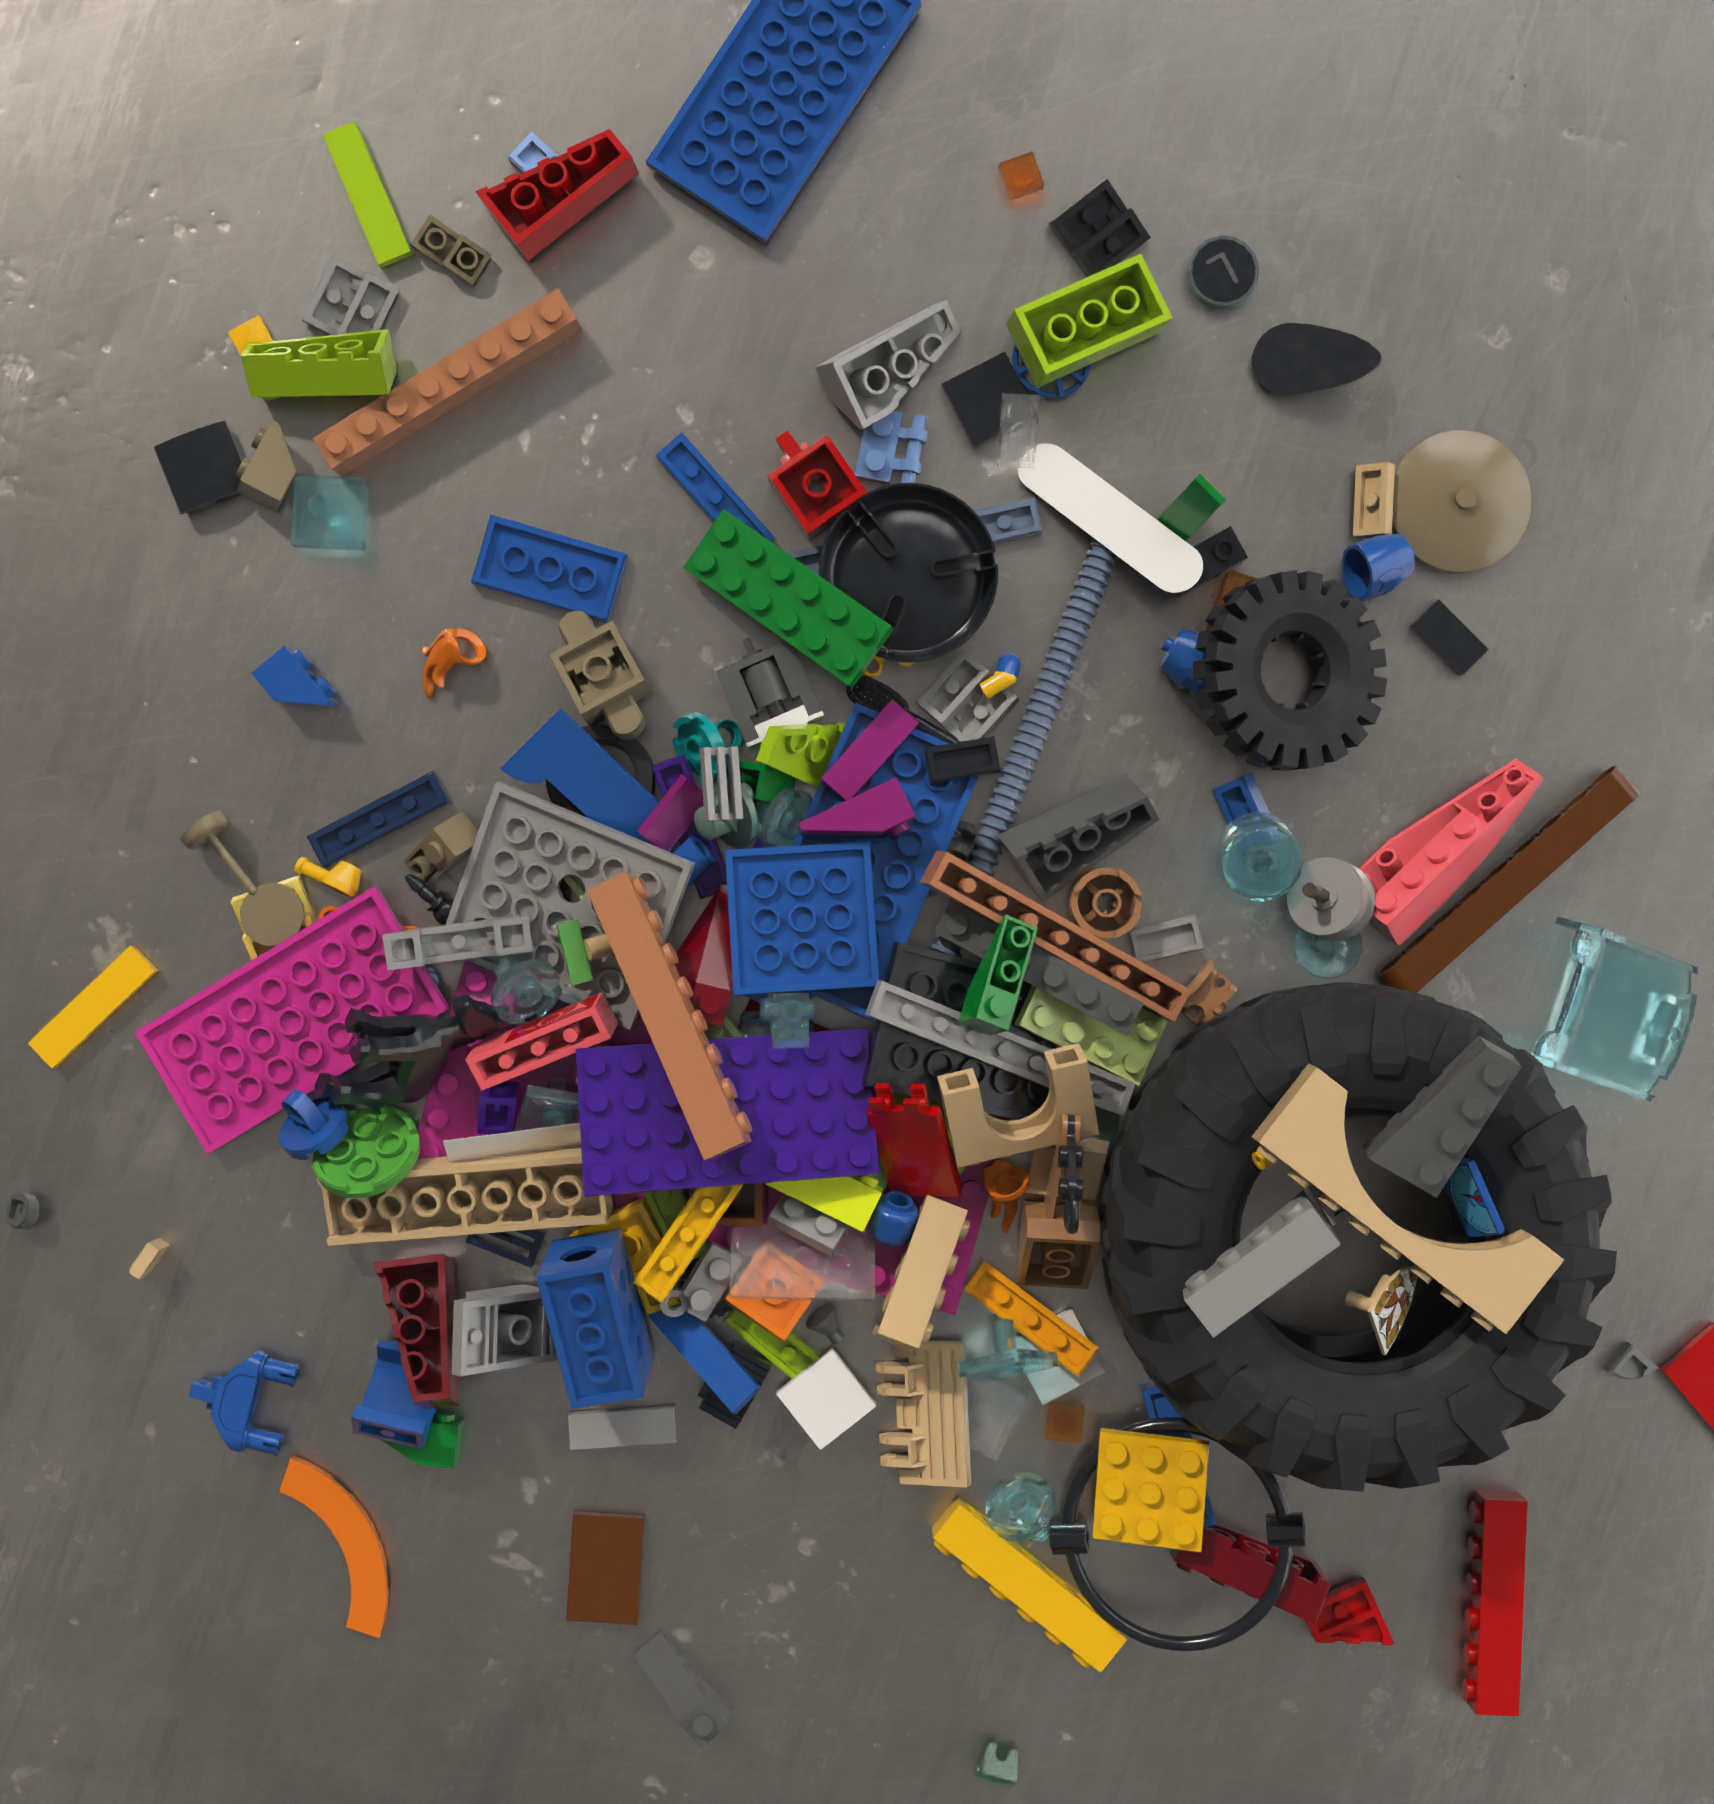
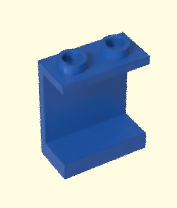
M379 1340L377 1344V1362L361 1405L356 1404L351 1417L352 1431L355 1434L423 1449L437 1408L424 1410L413 1403L397 1341L385 1342Z

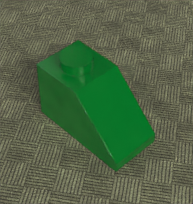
M739 761L741 783L745 782L751 787L754 801L791 807L795 778L765 764ZM727 764V768H726V777H727V778H729V774H728V764Z

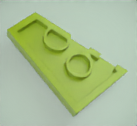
M833 722L769 726L765 738L761 742L756 761L818 788L846 724Z

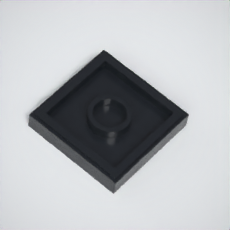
M1005 351L941 385L973 449L1037 417V413Z

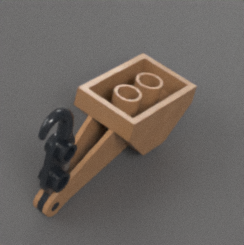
M1061 1114L1059 1135L1045 1199L1024 1202L1020 1219L1017 1285L1088 1289L1101 1243V1230L1096 1206L1082 1203L1083 1179H1080V1169L1082 1168L1083 1148L1079 1146L1080 1115ZM1062 1168H1065V1178H1060ZM1057 1194L1058 1200L1065 1201L1064 1204H1056Z

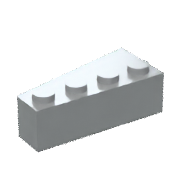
M1303 1190L1238 1245L1222 1253L1217 1258L1216 1263L1205 1272L1201 1270L1192 1275L1185 1282L1186 1288L1182 1290L1184 1301L1214 1338L1332 1252L1341 1243L1332 1226Z

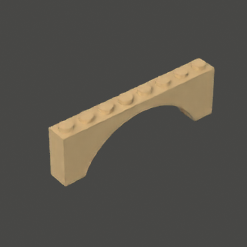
M1308 1064L1251 1136L1260 1144L1256 1151L1274 1165L1279 1159L1291 1168L1287 1173L1289 1177L1305 1189L1310 1183L1319 1189L1322 1193L1318 1196V1199L1336 1213L1341 1207L1350 1213L1352 1217L1348 1222L1365 1236H1368L1371 1231L1383 1239L1379 1244L1383 1250L1396 1260H1399L1404 1255L1414 1263L1409 1269L1427 1284L1432 1279L1440 1283L1444 1287L1440 1294L1458 1308L1463 1303L1467 1304L1474 1310L1470 1317L1490 1332L1495 1326L1507 1334L1564 1259L1536 1237L1522 1229L1491 1241L1458 1244L1428 1239L1395 1224L1370 1199L1352 1166L1348 1154L1344 1127L1348 1091L1319 1068Z

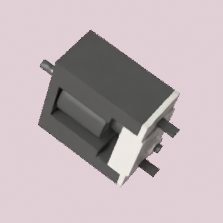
M745 638L743 642L749 654L743 656V660L715 671L749 750L761 745L769 726L813 724L824 719V714L794 646L786 641L764 651L762 649L755 651L750 638ZM792 698L793 702L801 699L803 705L787 712L783 702ZM767 709L771 719L754 726L752 719L759 717L758 712Z

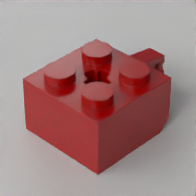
M788 430L776 438V442L785 456L779 459L782 466L767 475L768 481L807 539L810 540L832 525L844 509L848 508L849 510L857 504V500L867 494V491L827 435L811 446L806 442L799 446ZM818 481V485H820L821 481L824 482V492L817 494V491L812 493L811 483Z

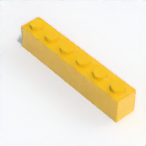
M959 1495L932 1527V1534L935 1539L933 1543L943 1554L948 1557L952 1554L963 1562L961 1566L969 1575L975 1579L981 1576L990 1583L989 1589L995 1596L1004 1602L1007 1599L1011 1600L1018 1606L1017 1612L1031 1624L1037 1621L1046 1629L1044 1633L1051 1641L1058 1646H1061L1063 1643L1074 1651L1072 1653L1073 1657L1085 1668L1089 1669L1090 1666H1093L1101 1673L1128 1640L1126 1635L1107 1623L1091 1607L1080 1592Z

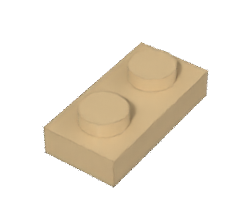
M1382 462L1356 465L1353 537L1361 539L1392 534L1395 464Z

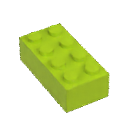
M1139 254L1014 309L1006 326L1038 388L1161 333L1173 317L1142 254Z

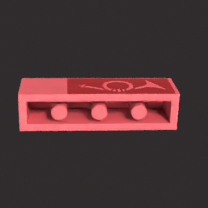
M603 992L479 1042L474 1045L465 1060L482 1091L576 1053V1049L588 1048L610 1039L618 1025V1021Z

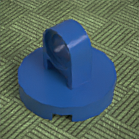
M294 1089L281 1102V1106L289 1117L281 1127L279 1141L286 1153L293 1159L307 1160L309 1158L306 1154L318 1150L322 1155L330 1151L342 1140L349 1127L346 1124V1120L350 1116L343 1104L327 1103L326 1098L311 1100L298 1089Z

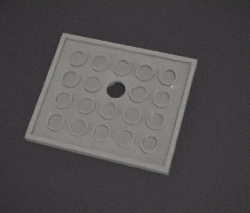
M501 781L495 782L446 924L528 915L533 952L503 956L493 955L466 960L571 1005L603 992L618 1021V1025L631 1030L634 1028L640 1012L615 954L613 953L594 960L588 959L593 980L565 987L564 984L571 981L557 927L550 928V926L578 919L583 942L584 939L605 934L587 889L627 871L635 874L636 877L640 876L644 880L649 891V896L646 897L647 903L651 911L655 909L662 920L664 929L660 932L666 943L695 863ZM567 875H575L584 883L585 893L578 902H569L564 899L563 892L560 889V882Z

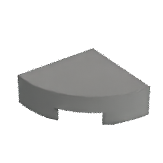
M1628 1342L1605 1368L1611 1374L1623 1379L1647 1377L1658 1369L1653 1362Z

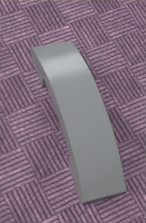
M528 915L461 922L382 934L387 971L493 955L503 956L533 952Z

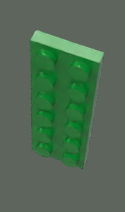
M724 509L683 566L686 571L851 688L857 683L894 630L890 624Z

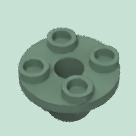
M727 778L729 813H731L729 778ZM716 780L713 782L715 813H720ZM741 783L743 819L705 822L704 806L696 810L694 822L697 831L702 837L708 840L719 837L731 847L742 848L751 844L755 838L762 834V825L758 820L753 803V791L747 783Z

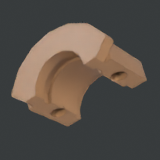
M1211 959L1199 969L1196 977L1186 987L1192 991L1180 1011L1197 1027L1212 1020L1215 1015H1220L1222 1010L1228 1006V1000L1238 989L1214 968L1215 963ZM1221 978L1223 980V984L1219 987L1217 986L1216 982L1218 979ZM1192 1009L1196 1010V1016L1194 1017L1190 1016Z

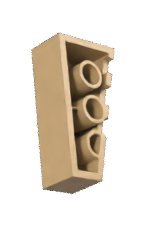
M929 1195L923 1198L912 1238L906 1243V1246H908L907 1252L903 1253L895 1271L894 1287L891 1286L882 1305L881 1314L884 1315L881 1324H875L871 1336L909 1351L919 1349L921 1343L927 1345L934 1324L929 1323L933 1308L936 1310L940 1309L946 1293V1289L941 1288L945 1274L951 1276L957 1263L958 1255L953 1254L957 1240L964 1241L970 1226V1221L965 1220L968 1210Z

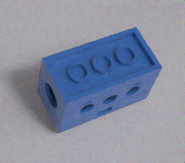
M622 1228L552 1240L536 1278L571 1409L642 1398L654 1360V1353L637 1287L633 1284L635 1279Z

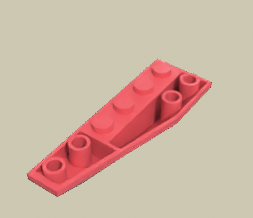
M1514 759L1389 839L1359 868L1369 877L1375 891V908L1369 923L1399 947L1477 869L1522 812L1543 781L1542 776L1519 760Z

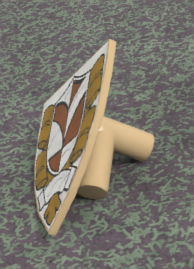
M1413 1264L1405 1265L1392 1276L1382 1275L1370 1297L1350 1290L1345 1299L1346 1305L1368 1313L1381 1353L1386 1356L1395 1341L1411 1304L1417 1275L1409 1270Z

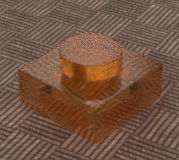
M1033 151L999 163L998 168L1010 201L1044 189L1045 184Z
M1048 1402L1045 1439L1081 1443L1085 1412L1084 1405Z

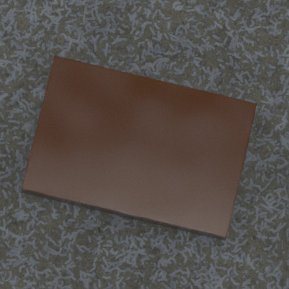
M574 1511L566 1621L638 1624L645 1515Z

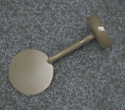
M221 810L209 813L188 828L180 840L188 849H196L209 842L249 892L244 898L240 909L241 924L246 934L256 943L265 946H277L300 932L305 914L304 905L299 895L289 886L279 883H265L255 887L216 838L228 823L226 816Z

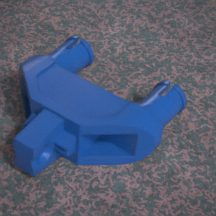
M258 1350L223 1377L215 1376L213 1381L196 1379L191 1384L189 1397L207 1402L206 1408L211 1410L210 1415L222 1439L232 1451L241 1453L251 1449L278 1456L282 1448L280 1441L284 1440V1433H276L254 1427L252 1421L261 1383L264 1379L294 1387L299 1377L296 1372H300V1364L271 1359L270 1354Z

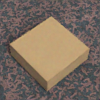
M161 1238L148 1242L129 1268L128 1273L138 1280L149 1275L170 1244Z

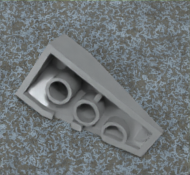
M947 299L844 350L817 365L815 369L830 400L861 430L891 414L899 405L898 402L909 389L914 388L920 381V376L932 363L939 359L961 333V330Z

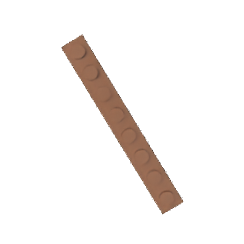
M557 288L390 390L389 395H382L315 436L313 440L330 468L343 477L582 330L581 326Z
M946 851L935 852L919 882L998 926L1003 916L1009 915L1038 927L1034 945L1143 1002L1142 1008L1162 1019L1175 1022L1192 991Z
M625 871L587 889L704 1161L713 1160L752 1142L749 1135L752 1132L751 1123L745 1112H739L734 1099L738 1096L734 1084L729 1077L724 1078L719 1067L723 1063L720 1052L714 1043L709 1044L704 1031L708 1030L706 1020L700 1010H694L690 1001L693 991L688 980L684 976H679L675 966L679 962L677 954L670 943L665 944L660 932L664 929V926L655 909L651 911L647 903L646 897L649 896V891L644 880L640 876L636 877L635 874Z

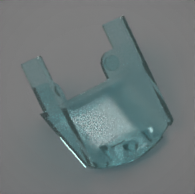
M1557 917L1555 924L1576 932L1571 941L1570 950L1573 960L1578 964L1554 1031L1544 1033L1537 1040L1534 1053L1531 1055L1540 1061L1543 1066L1651 1102L1655 1096L1649 1093L1660 1079L1667 1081L1687 1040L1697 999V994L1691 993V973L1698 975V967L1606 929Z

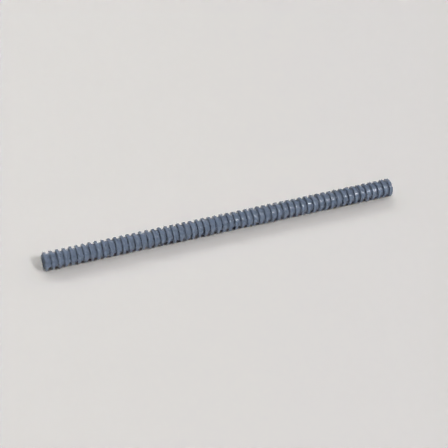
M1092 540L1090 543L1092 550H1088L1086 553L1088 560L1083 561L1082 567L1084 570L1078 573L1080 580L1074 583L1076 590L1070 593L1072 601L1066 604L1068 611L1063 612L1062 618L1064 621L1060 622L1057 626L1060 631L1054 634L1056 641L1050 644L1051 653L1046 654L1047 664L1044 663L1041 667L1044 672L1037 677L1040 682L1033 687L1036 692L1029 697L1031 705H1026L1027 715H1023L1021 718L1023 725L1017 728L1019 735L1013 738L1015 745L1009 748L1011 755L1005 758L1006 767L1001 768L1003 776L1002 778H997L996 782L999 786L992 791L995 796L988 801L991 806L984 811L987 815L986 819H981L982 829L978 833V839L974 841V849L969 854L971 856L969 861L966 860V863L989 876H994L995 871L992 869L994 865L998 866L999 861L996 860L997 856L1003 853L1001 850L1002 843L997 835L1009 830L1010 824L1015 823L1013 816L1019 813L1018 803L1022 804L1024 800L1021 795L1022 793H1027L1028 789L1025 785L1031 782L1032 778L1029 775L1036 770L1033 766L1034 762H1039L1040 760L1039 756H1037L1038 752H1043L1042 742L1047 741L1046 732L1052 729L1050 722L1056 719L1054 712L1060 709L1058 702L1064 699L1062 691L1068 688L1066 681L1072 678L1070 671L1076 668L1077 665L1074 661L1080 658L1081 655L1078 651L1084 648L1085 644L1082 641L1088 638L1089 634L1086 631L1092 628L1093 625L1090 620L1096 617L1097 613L1094 610L1100 607L1099 598L1105 595L1103 587H1108L1107 577L1112 576L1113 571L1111 567H1115L1117 564L1115 557L1118 556L1097 540ZM936 934L935 938L938 940L936 944L932 943L931 948L934 949L933 951L962 957V954H960L962 947Z

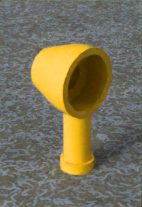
M301 857L294 868L295 873L308 876L348 898L354 899L358 893L362 871L345 861H340L333 869L328 871L309 862L307 858Z

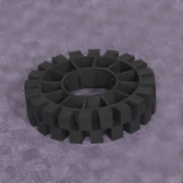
M1297 570L1245 582L1244 586L1234 588L1222 598L1225 604L1213 607L1205 620L1212 628L1199 632L1195 649L1205 653V659L1193 662V680H1205L1206 689L1195 692L1200 710L1212 708L1214 715L1205 722L1213 735H1227L1228 738L1223 746L1234 756L1247 755L1246 763L1259 768L1271 767V770L1289 771L1324 766V763L1336 762L1348 755L1346 748L1359 746L1368 735L1362 726L1375 724L1382 708L1372 703L1371 700L1372 698L1385 696L1387 679L1374 676V668L1387 666L1385 648L1371 650L1370 642L1381 637L1375 620L1360 621L1359 618L1367 611L1366 606L1357 596L1344 599L1348 588L1335 579L1322 582L1323 574L1311 571L1297 573ZM1279 635L1288 636L1291 641H1297L1301 644L1312 664L1313 681L1310 692L1304 702L1295 704L1296 709L1294 710L1284 708L1282 703L1277 704L1267 693L1262 681L1261 662L1263 661V654L1270 642L1279 640Z

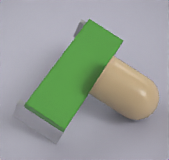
M578 919L551 925L550 928L557 927L571 981L564 984L565 987L592 981L593 977L588 959L594 960L614 953L606 934L584 939L583 942Z

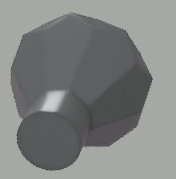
M825 1304L817 1308L806 1321L808 1329L826 1335L832 1344L840 1342L844 1337V1334L837 1326L836 1309L833 1304Z

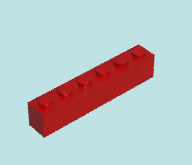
M1475 1490L1474 1501H1471L1469 1505V1518L1471 1523H1473V1537L1468 1539V1555L1472 1559V1572H1468L1466 1576L1467 1592L1471 1597L1470 1608L1465 1610V1625L1467 1630H1469V1643H1465L1463 1648L1464 1662L1468 1666L1467 1679L1462 1681V1695L1464 1701L1468 1703L1476 1715L1519 1716L1528 1501L1518 1492Z

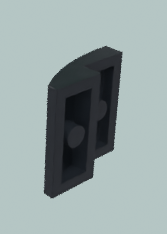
M1108 179L1102 180L1048 223L1057 238L1088 277L1118 264L1151 238L1133 209L1126 208Z
M225 420L184 433L154 446L155 453L180 515L215 505L216 500L240 494L237 491L240 479L235 477L241 464V459Z

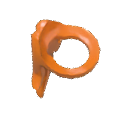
M448 628L437 636L430 647L422 648V654L428 656L423 668V684L427 698L431 699L433 697L434 683L438 687L444 688L445 674L454 663L475 666L485 659L486 648L477 635L466 629ZM455 639H463L469 642L476 650V657L468 659L461 656L458 642Z
M994 1159L990 1165L983 1167V1182L993 1203L990 1213L991 1218H995L1001 1213L1002 1202L1004 1204L1005 1211L1002 1220V1230L1007 1234L1018 1209L1017 1198L1024 1195L1028 1190L1030 1176L1024 1169L1015 1167L1001 1159ZM1018 1179L1023 1180V1184H1022V1185L1020 1184V1182H1019Z

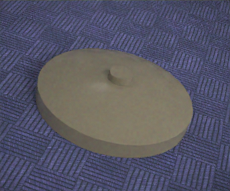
M1453 430L1431 436L1409 451L1395 469L1392 532L1393 534L1405 536L1409 545L1414 550L1415 561L1429 569L1448 574H1466L1487 568L1509 554L1518 544L1527 528L1532 506V494L1527 474L1512 451L1498 440L1483 433Z

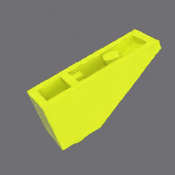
M872 1175L765 1183L862 1232L883 1192V1188L878 1186L879 1180Z

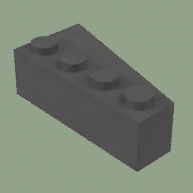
M1478 1036L1442 1070L1443 1073L1428 1087L1425 1086L1416 1095V1099L1401 1113L1395 1114L1377 1136H1372L1363 1145L1368 1159L1437 1198L1522 1066L1514 1055Z

